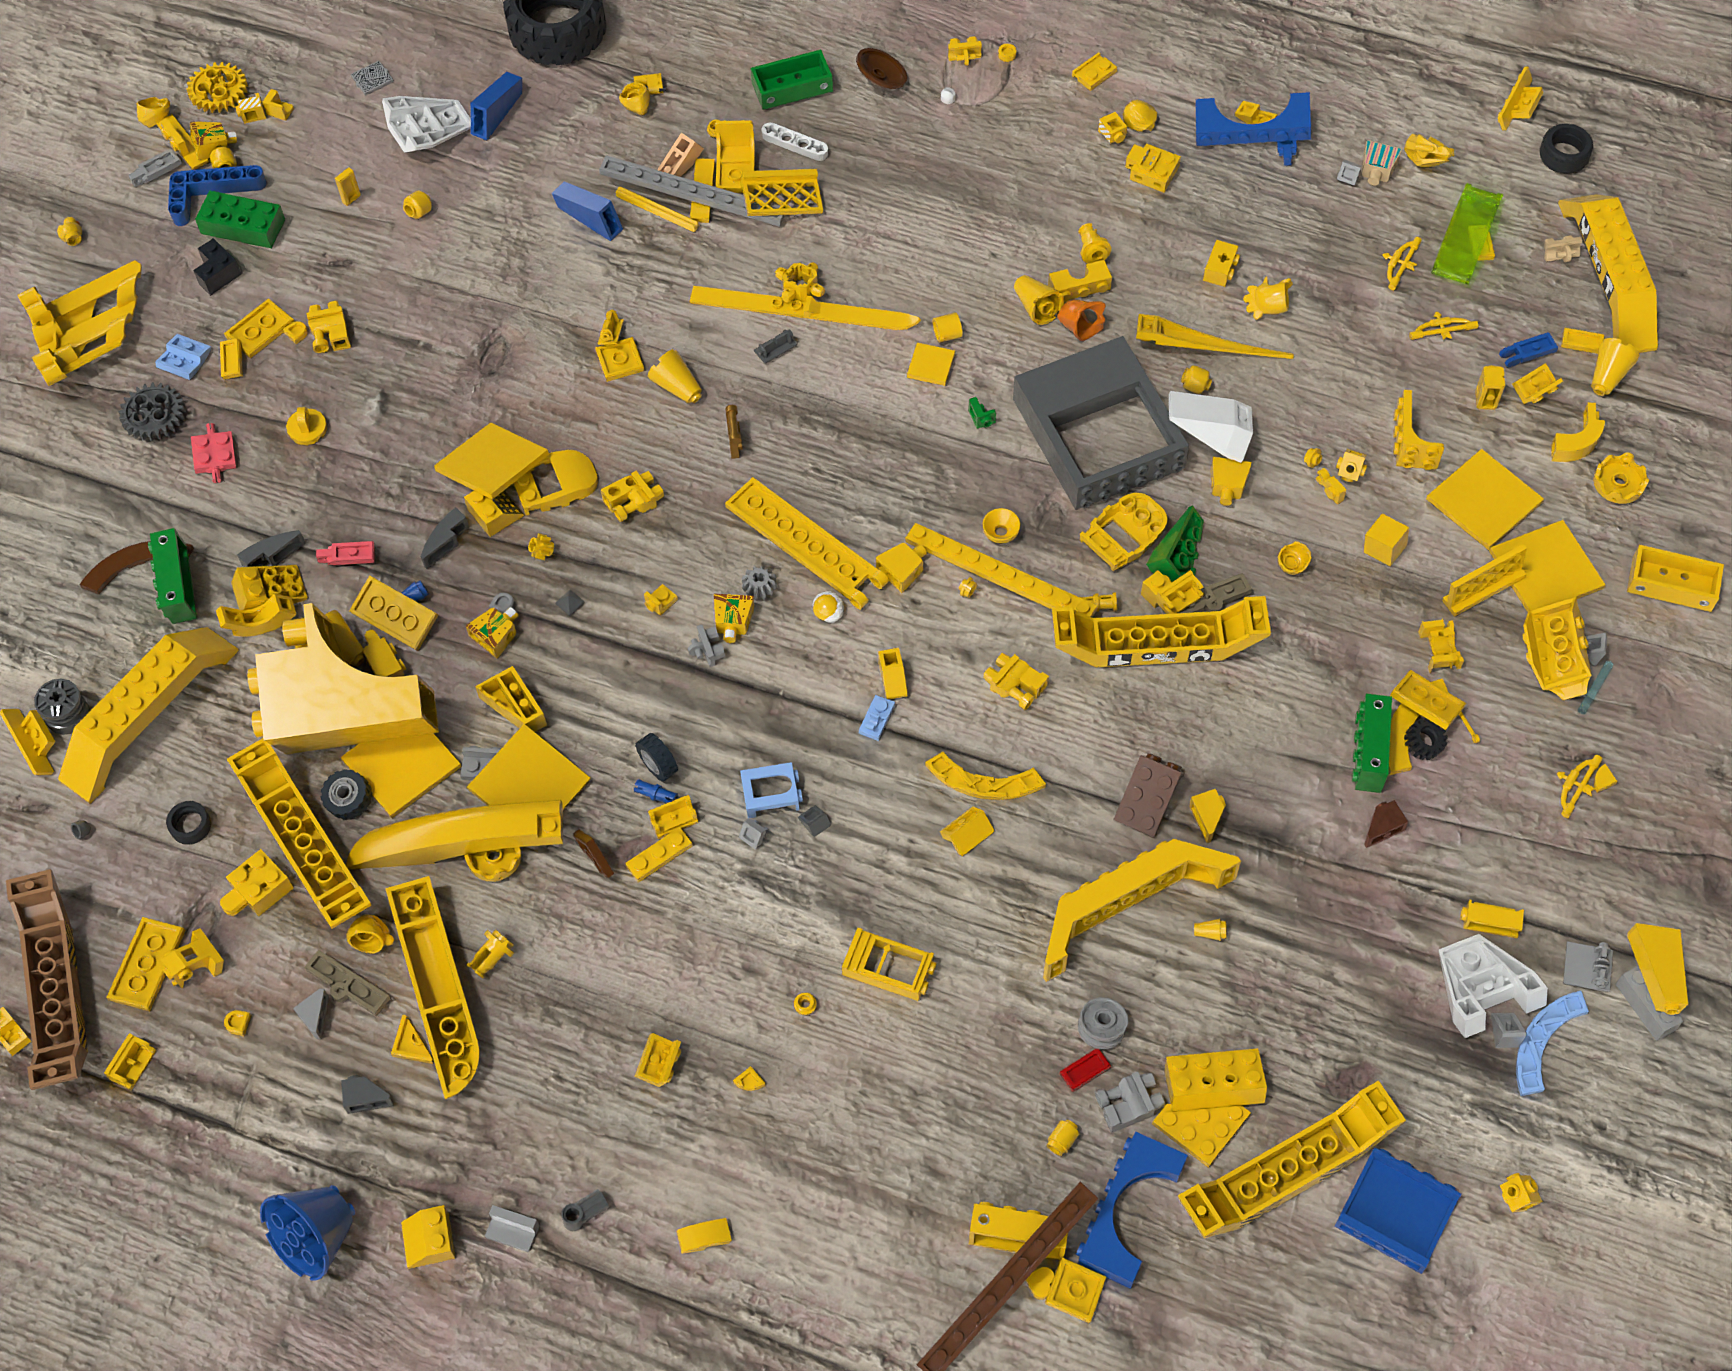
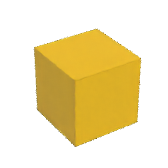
M1382 513L1365 534L1364 553L1391 567L1407 546L1409 527Z

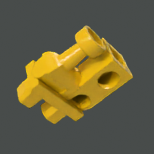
M338 301L329 302L328 309L321 310L320 305H310L309 312L306 314L310 330L315 337L312 343L313 351L325 353L329 350L328 341L324 339V334L329 333V339L334 351L351 348L345 315ZM345 340L343 344L335 343V341Z
M634 471L631 475L602 488L601 494L603 502L612 513L614 512L616 518L622 522L627 519V514L635 510L644 513L650 508L651 510L656 508V501L664 497V491L660 485L652 488L648 487L654 483V478L649 471L640 475L637 471ZM630 500L628 504H626L624 507L622 506V504Z
M1001 653L995 662L1001 670L997 672L992 667H989L984 672L983 678L990 684L992 692L999 694L1003 698L1013 697L1019 701V707L1027 710L1034 701V698L1037 699L1048 686L1049 676L1044 672L1039 673L1015 654L1010 657ZM1017 687H1020L1027 693H1022Z

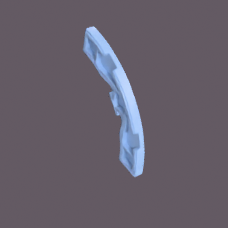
M1582 991L1573 992L1556 999L1553 1003L1542 1009L1526 1029V1037L1519 1046L1516 1060V1077L1520 1096L1540 1093L1545 1090L1541 1074L1543 1050L1551 1035L1560 1026L1571 1019L1586 1015L1589 1012Z

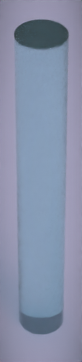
M1606 661L1580 704L1578 708L1579 713L1585 714L1611 671L1613 667L1612 662Z

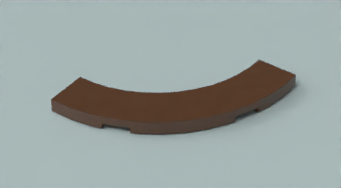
M150 541L125 547L109 555L99 562L79 585L85 590L100 594L108 583L117 577V574L122 570L130 569L144 564L146 561L153 560V555L148 548V542ZM186 543L188 549V556H190L194 550L193 545Z

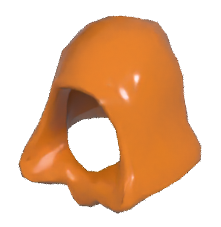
M1070 300L1061 307L1057 318L1077 339L1085 341L1104 329L1105 317L1103 312L1106 305L1102 301ZM1084 310H1093L1097 315V320L1094 323L1090 322Z

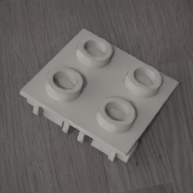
M1567 941L1563 984L1610 992L1613 950L1604 942L1599 943V946L1595 947Z

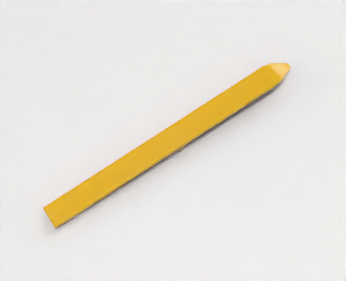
M693 286L689 301L691 304L892 330H906L921 321L917 316L901 312L817 302L812 296H807L806 301L792 299L789 302H785L782 300V297L701 286Z

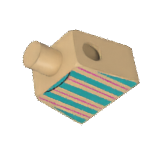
M1369 140L1366 141L1363 153L1362 176L1368 178L1370 185H1378L1379 181H1389L1398 165L1402 148Z

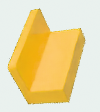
M972 806L942 829L940 834L943 839L952 842L957 853L963 856L991 835L994 829L984 811Z

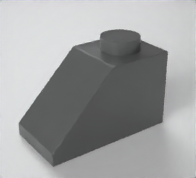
M353 1075L348 1077V1079L341 1080L343 1107L348 1114L394 1106L390 1095L364 1076Z

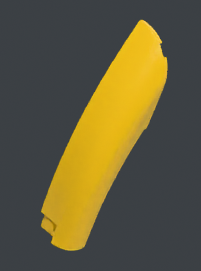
M561 800L471 807L425 815L382 826L368 832L355 843L349 853L346 867L348 870L435 864L436 861L489 850L563 844V803Z
M427 876L385 889L446 1100L461 1092L472 1080L478 1067L479 1046L430 877Z

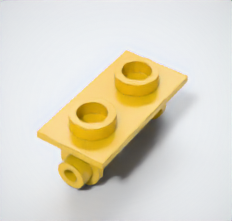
M610 310L606 313L598 345H613L618 342L624 319H619L615 310Z

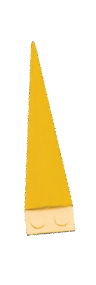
M1139 314L1136 339H1141L1142 341L1153 340L1157 345L1293 359L1294 357L1292 353L1249 346L1208 335L1160 316Z

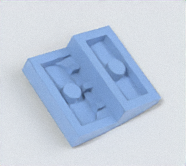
M176 334L166 344L167 351L155 361L156 368L190 380L205 362L211 351V346Z

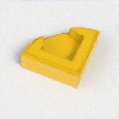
M1606 764L1602 765L1595 774L1594 788H1596L1597 793L1617 783L1616 778Z
M751 1066L733 1080L737 1087L747 1091L758 1090L766 1086L765 1082Z

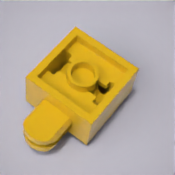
M260 849L226 876L233 889L220 899V905L229 916H235L246 906H249L259 917L294 887L288 877Z

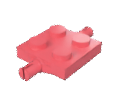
M208 423L206 424L207 434L191 436L195 474L212 473L213 483H217V480L220 483V472L236 468L232 431L215 433V424L211 423L210 428Z

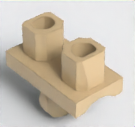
M1570 235L1565 236L1562 240L1546 239L1544 246L1545 261L1563 259L1564 262H1570L1571 258L1580 257L1581 237L1573 238Z

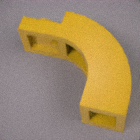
M1587 403L1583 412V430L1576 434H1555L1551 444L1552 461H1576L1584 458L1594 450L1605 425V420H1599V411H1596V403Z
M274 594L264 604L253 609L239 610L220 606L216 613L221 628L232 630L233 636L248 637L261 635L280 628L283 625V621L291 620L296 615V610L291 597Z

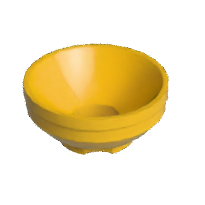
M1004 508L994 509L988 512L983 519V532L989 540L995 543H1007L1014 540L1018 535L1020 520L1011 510ZM997 528H1004L1007 533L1000 536L995 533V530Z

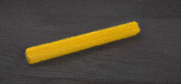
M619 186L615 192L616 197L692 232H695L699 227L698 221L624 187Z

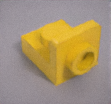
M663 584L652 594L649 592L644 593L645 606L651 612L655 611L660 616L678 600L677 595Z

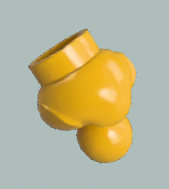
M66 217L63 222L64 225H59L57 228L58 237L62 241L67 242L68 245L74 246L82 240V228L79 221H76L75 218Z

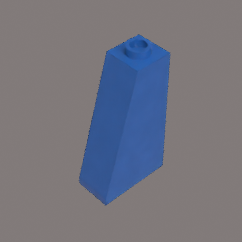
M505 72L470 103L472 135L484 140L490 138L522 95V77Z
M565 181L552 192L559 209L607 240L611 241L623 230L611 200Z

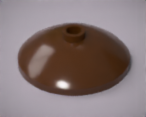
M864 48L857 54L856 63L858 69L872 84L885 89H899L905 85L907 73L904 67L891 55L874 48Z

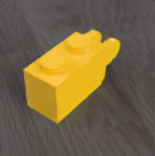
M373 629L366 631L364 636L368 645L365 646L363 653L374 675L381 677L405 676L403 673L406 670L401 658L396 659L395 655L397 652L393 644H388L384 637L380 639Z

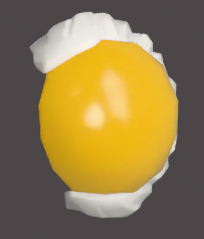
M822 592L813 600L815 616L827 623L838 621L844 614V603L834 592Z

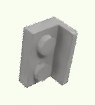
M463 747L462 754L464 757L460 774L461 779L473 780L501 748Z

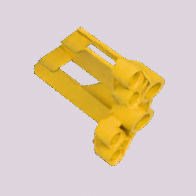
M134 260L45 304L35 286L17 295L31 319L33 335L40 353L31 358L48 386L67 378L66 374L122 345L126 337L125 326L132 322L137 303L136 282L137 279L141 278V263ZM117 290V306L92 318L97 299ZM106 335L105 344L80 356L86 344Z

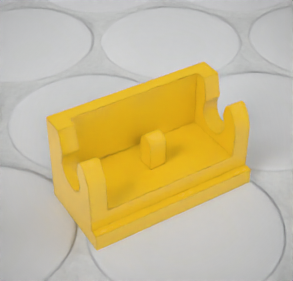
M1190 570L1159 590L1156 603L1166 614L1179 613L1204 596L1200 590L1203 588V585Z
M689 795L648 811L651 825L658 839L665 837L678 827L685 829L698 823L697 814L692 807Z
M129 1033L104 1074L111 1081L132 1090L157 1050L149 1046L148 1042Z

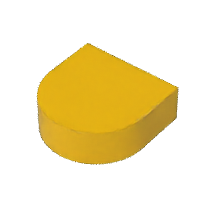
M300 321L292 322L283 329L284 333L295 344L306 338L308 334L306 325Z
M239 1010L231 1011L224 1019V1026L231 1034L245 1036L251 1014L250 1012Z

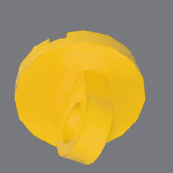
M297 407V412L293 413L288 419L286 429L288 436L295 443L310 445L318 442L321 436L323 438L327 431V423L321 412L307 407Z

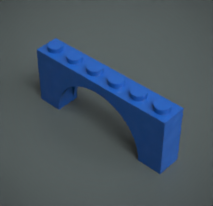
M1310 92L1290 93V101L1285 110L1274 119L1259 124H1241L1229 120L1217 109L1215 98L1196 99L1197 146L1311 140Z
M1136 1131L1133 1138L1128 1137L1123 1148L1126 1154L1123 1159L1118 1158L1114 1168L1117 1174L1114 1180L1109 1179L1104 1190L1108 1193L1105 1201L1100 1199L1095 1210L1098 1217L1095 1222L1090 1221L1085 1233L1089 1237L1086 1243L1081 1242L1076 1253L1079 1256V1265L1102 1274L1106 1278L1130 1289L1142 1261L1130 1254L1119 1241L1113 1225L1114 1205L1128 1187L1139 1181L1160 1178L1177 1183L1188 1157L1187 1154Z

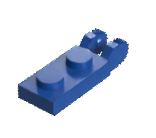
M1547 332L1516 342L1507 348L1505 347L1499 352L1501 358H1505L1514 353L1516 354L1505 361V365L1508 368L1516 366L1520 362H1527L1557 352L1558 346L1550 333Z

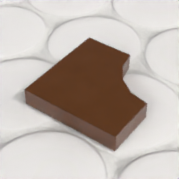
M580 829L575 831L573 837L599 873L606 878L614 875L594 839Z

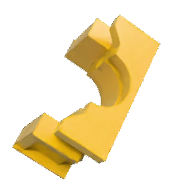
M1443 619L1422 621L1420 625L1419 636L1420 638L1428 637L1433 654L1428 665L1430 674L1433 668L1450 667L1452 669L1453 665L1456 666V669H1461L1464 659L1460 651H1457L1455 647L1453 620L1448 621L1445 628Z

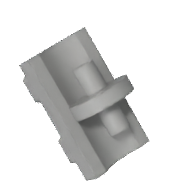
M703 624L698 625L697 630L700 642L696 638L692 639L688 652L692 656H697V659L703 658L702 653L704 652L709 667L716 666L715 660L725 657L721 643L710 646V642L719 640L716 627L704 629Z

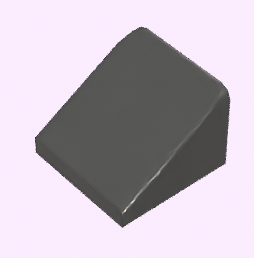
M816 805L798 817L814 837L831 826L826 813Z

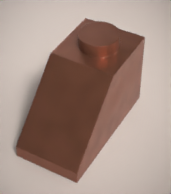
M1395 800L1389 803L1382 802L1375 807L1364 843L1366 848L1405 831L1408 820Z

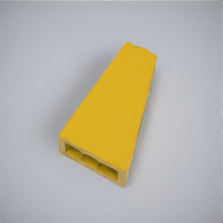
M1636 923L1627 933V937L1655 1009L1669 1015L1679 1014L1688 1005L1681 930Z

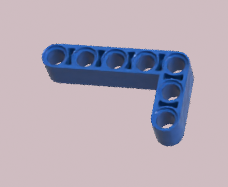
M258 165L174 172L170 176L168 211L173 223L177 226H185L189 223L191 196L207 195L209 190L220 193H236L264 189L267 181L263 170Z

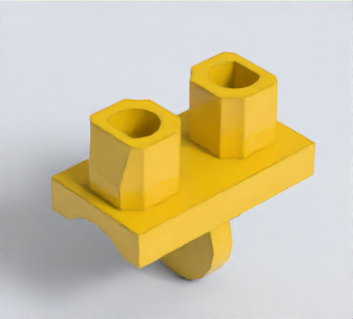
M976 36L967 38V42L960 43L958 38L950 39V44H948V60H964V65H969V60L981 58V41H978Z

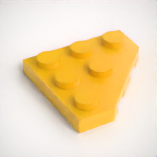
M1166 1104L1153 1120L1152 1125L1209 1168L1247 1120L1251 1112L1242 1105L1172 1111L1171 1104Z

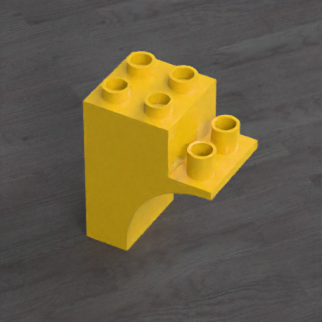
M313 603L303 604L305 618L283 621L282 629L285 644L287 647L295 646V649L255 654L257 668L248 669L249 689L252 695L259 694L261 708L259 711L252 712L254 734L256 737H263L265 742L286 755L356 745L364 742L439 733L434 690L418 675L381 677L364 673L351 667L338 647L333 622Z

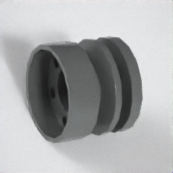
M53 679L44 683L34 697V706L48 728L58 734H72L74 727L90 712V708L77 686L67 679Z

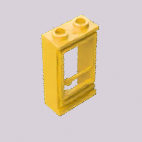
M857 927L842 965V975L919 1001L921 994L925 995L929 986L927 978L929 974L933 975L937 962H934V953L932 952L928 953L869 933ZM873 946L884 949L876 973L865 969ZM891 951L921 961L912 985L879 974L887 953Z

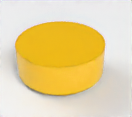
M1012 44L1001 45L998 49L999 59L1004 62L1013 61L1016 58V47Z

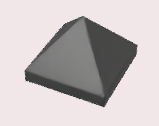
M569 590L555 602L569 616L585 603L572 590Z

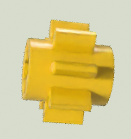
M538 533L537 538H531L528 549L532 553L531 556L535 557V559L545 560V556L550 557L552 555L554 543L551 542V537Z

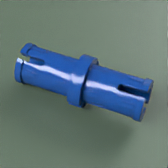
M640 779L635 783L638 788L634 787V792L648 796L652 801L658 800L669 803L674 801L675 798H679L678 793L663 789L661 785H652Z

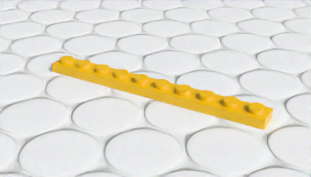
M918 523L914 524L905 537L906 543L915 547L921 544L928 553L1047 608L1073 607L1074 610L1089 617H1093L1097 611V605Z

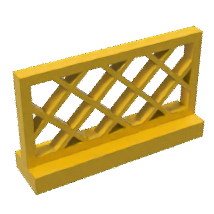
M817 169L742 171L740 186L744 193L747 215L822 214L823 206L817 181ZM793 187L796 191L791 194L785 188ZM814 187V191L809 193L803 188ZM775 188L778 191L773 195L766 189ZM748 189H757L759 192L753 195ZM800 192L807 198L801 201L795 196ZM762 193L770 198L766 203L758 198ZM780 193L788 197L785 202L777 198ZM792 200L799 206L792 208L788 204ZM812 200L817 204V207H810L806 203ZM772 201H774L778 205H780V207L778 209H773L769 205ZM756 202L762 207L760 209H751V204Z
M1521 544L1452 582L1449 594L1444 596L1442 600L1452 615L1455 617L1524 579L1526 573L1522 567L1527 550L1526 546Z

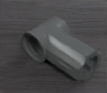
M599 1189L578 1202L570 1203L563 1208L562 1220L567 1230H580L585 1222L609 1208L605 1197ZM570 1214L579 1215L575 1221L567 1220Z

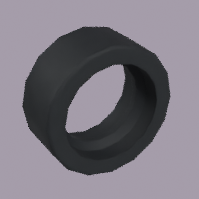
M184 801L178 803L170 810L167 815L166 825L171 836L177 842L192 845L200 842L208 835L211 829V819L206 809L200 803ZM188 813H198L201 816V823L195 830L188 833H181L177 830V822L182 816Z

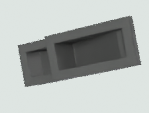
M456 507L439 522L424 545L420 557L426 569L459 545L457 537L469 529L466 516Z
M299 530L285 532L263 539L238 553L237 556L243 567L265 566L267 563L271 566H276L302 547L305 541Z

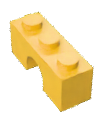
M1105 260L1086 264L1085 277L1081 279L1073 278L1069 274L1068 269L1049 273L1048 286L1058 290L1063 295L1064 302H1067L1071 299L1111 290L1112 276Z

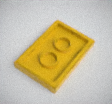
M268 298L228 329L224 335L228 340L239 338L241 340L242 352L251 359L283 334V329L295 321Z
M1412 670L1405 675L1390 694L1395 700L1447 730L1466 705L1462 700Z

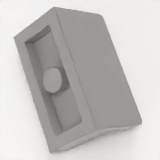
M492 1205L489 1212L492 1220L485 1237L489 1240L529 1252L540 1227L537 1220Z

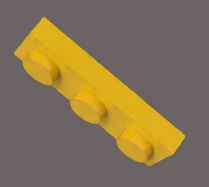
M678 827L627 861L625 865L639 883L693 845L683 830Z

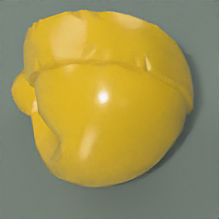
M365 914L355 919L346 933L347 942L353 948L370 954L377 953L384 945L390 946L394 942V938L390 935L387 925L375 915Z

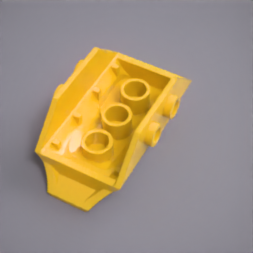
M1577 597L1529 611L1523 624L1525 633L1522 636L1528 649L1526 653L1527 661L1531 665L1542 690L1552 691L1562 700L1585 695L1589 679L1592 675L1586 649L1589 647L1586 636H1584L1585 623L1578 608Z

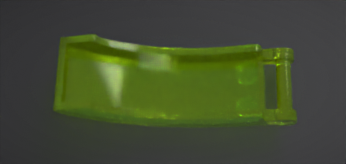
M1466 183L1431 271L1432 274L1469 285L1504 194L1488 192Z

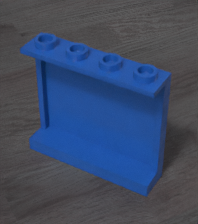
M1374 1147L1334 1227L1422 1274L1462 1194L1457 1192L1454 1186L1447 1183L1442 1184L1435 1180V1177L1430 1173L1420 1172L1414 1169L1413 1165L1409 1162L1399 1161L1392 1157L1390 1152Z

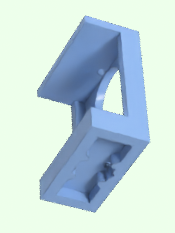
M792 762L740 771L748 818H755L756 811L791 805L796 806V811L799 810V802H803L801 789H796L799 776L798 771L793 770ZM774 776H786L791 780L792 786L786 793L753 798L751 780Z

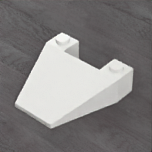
M1480 934L1439 949L1452 1020L1464 1038L1485 1030V1009L1512 998L1517 1001L1526 1014L1546 1006L1548 988L1539 976Z

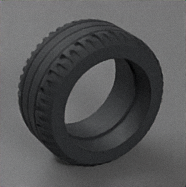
M1565 123L1553 126L1543 137L1540 146V158L1549 169L1563 174L1576 173L1582 170L1589 162L1593 151L1592 137L1586 130L1574 124ZM1565 143L1572 145L1579 153L1566 154L1560 152L1554 147V144Z

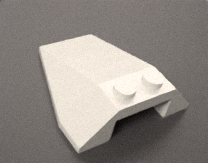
M395 96L383 98L382 100L387 127L404 153L433 148L471 129V118L458 100Z

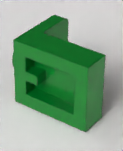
M977 397L969 399L968 412L977 429L986 428L996 423L995 409L985 412L984 405L979 403Z

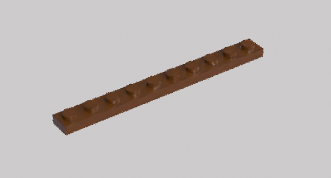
M1080 1181L916 1365L922 1371H945L1098 1200V1197Z

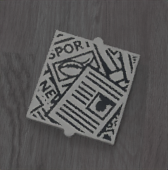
M380 61L351 74V77L356 82V87L360 88L365 96L394 82L388 73V69H385Z

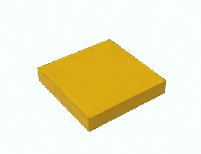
M633 337L620 340L617 344L595 347L607 382L644 371V366Z
M917 343L907 372V378L945 386L954 360L955 350Z
M1062 1257L1045 1304L1090 1323L1106 1276Z

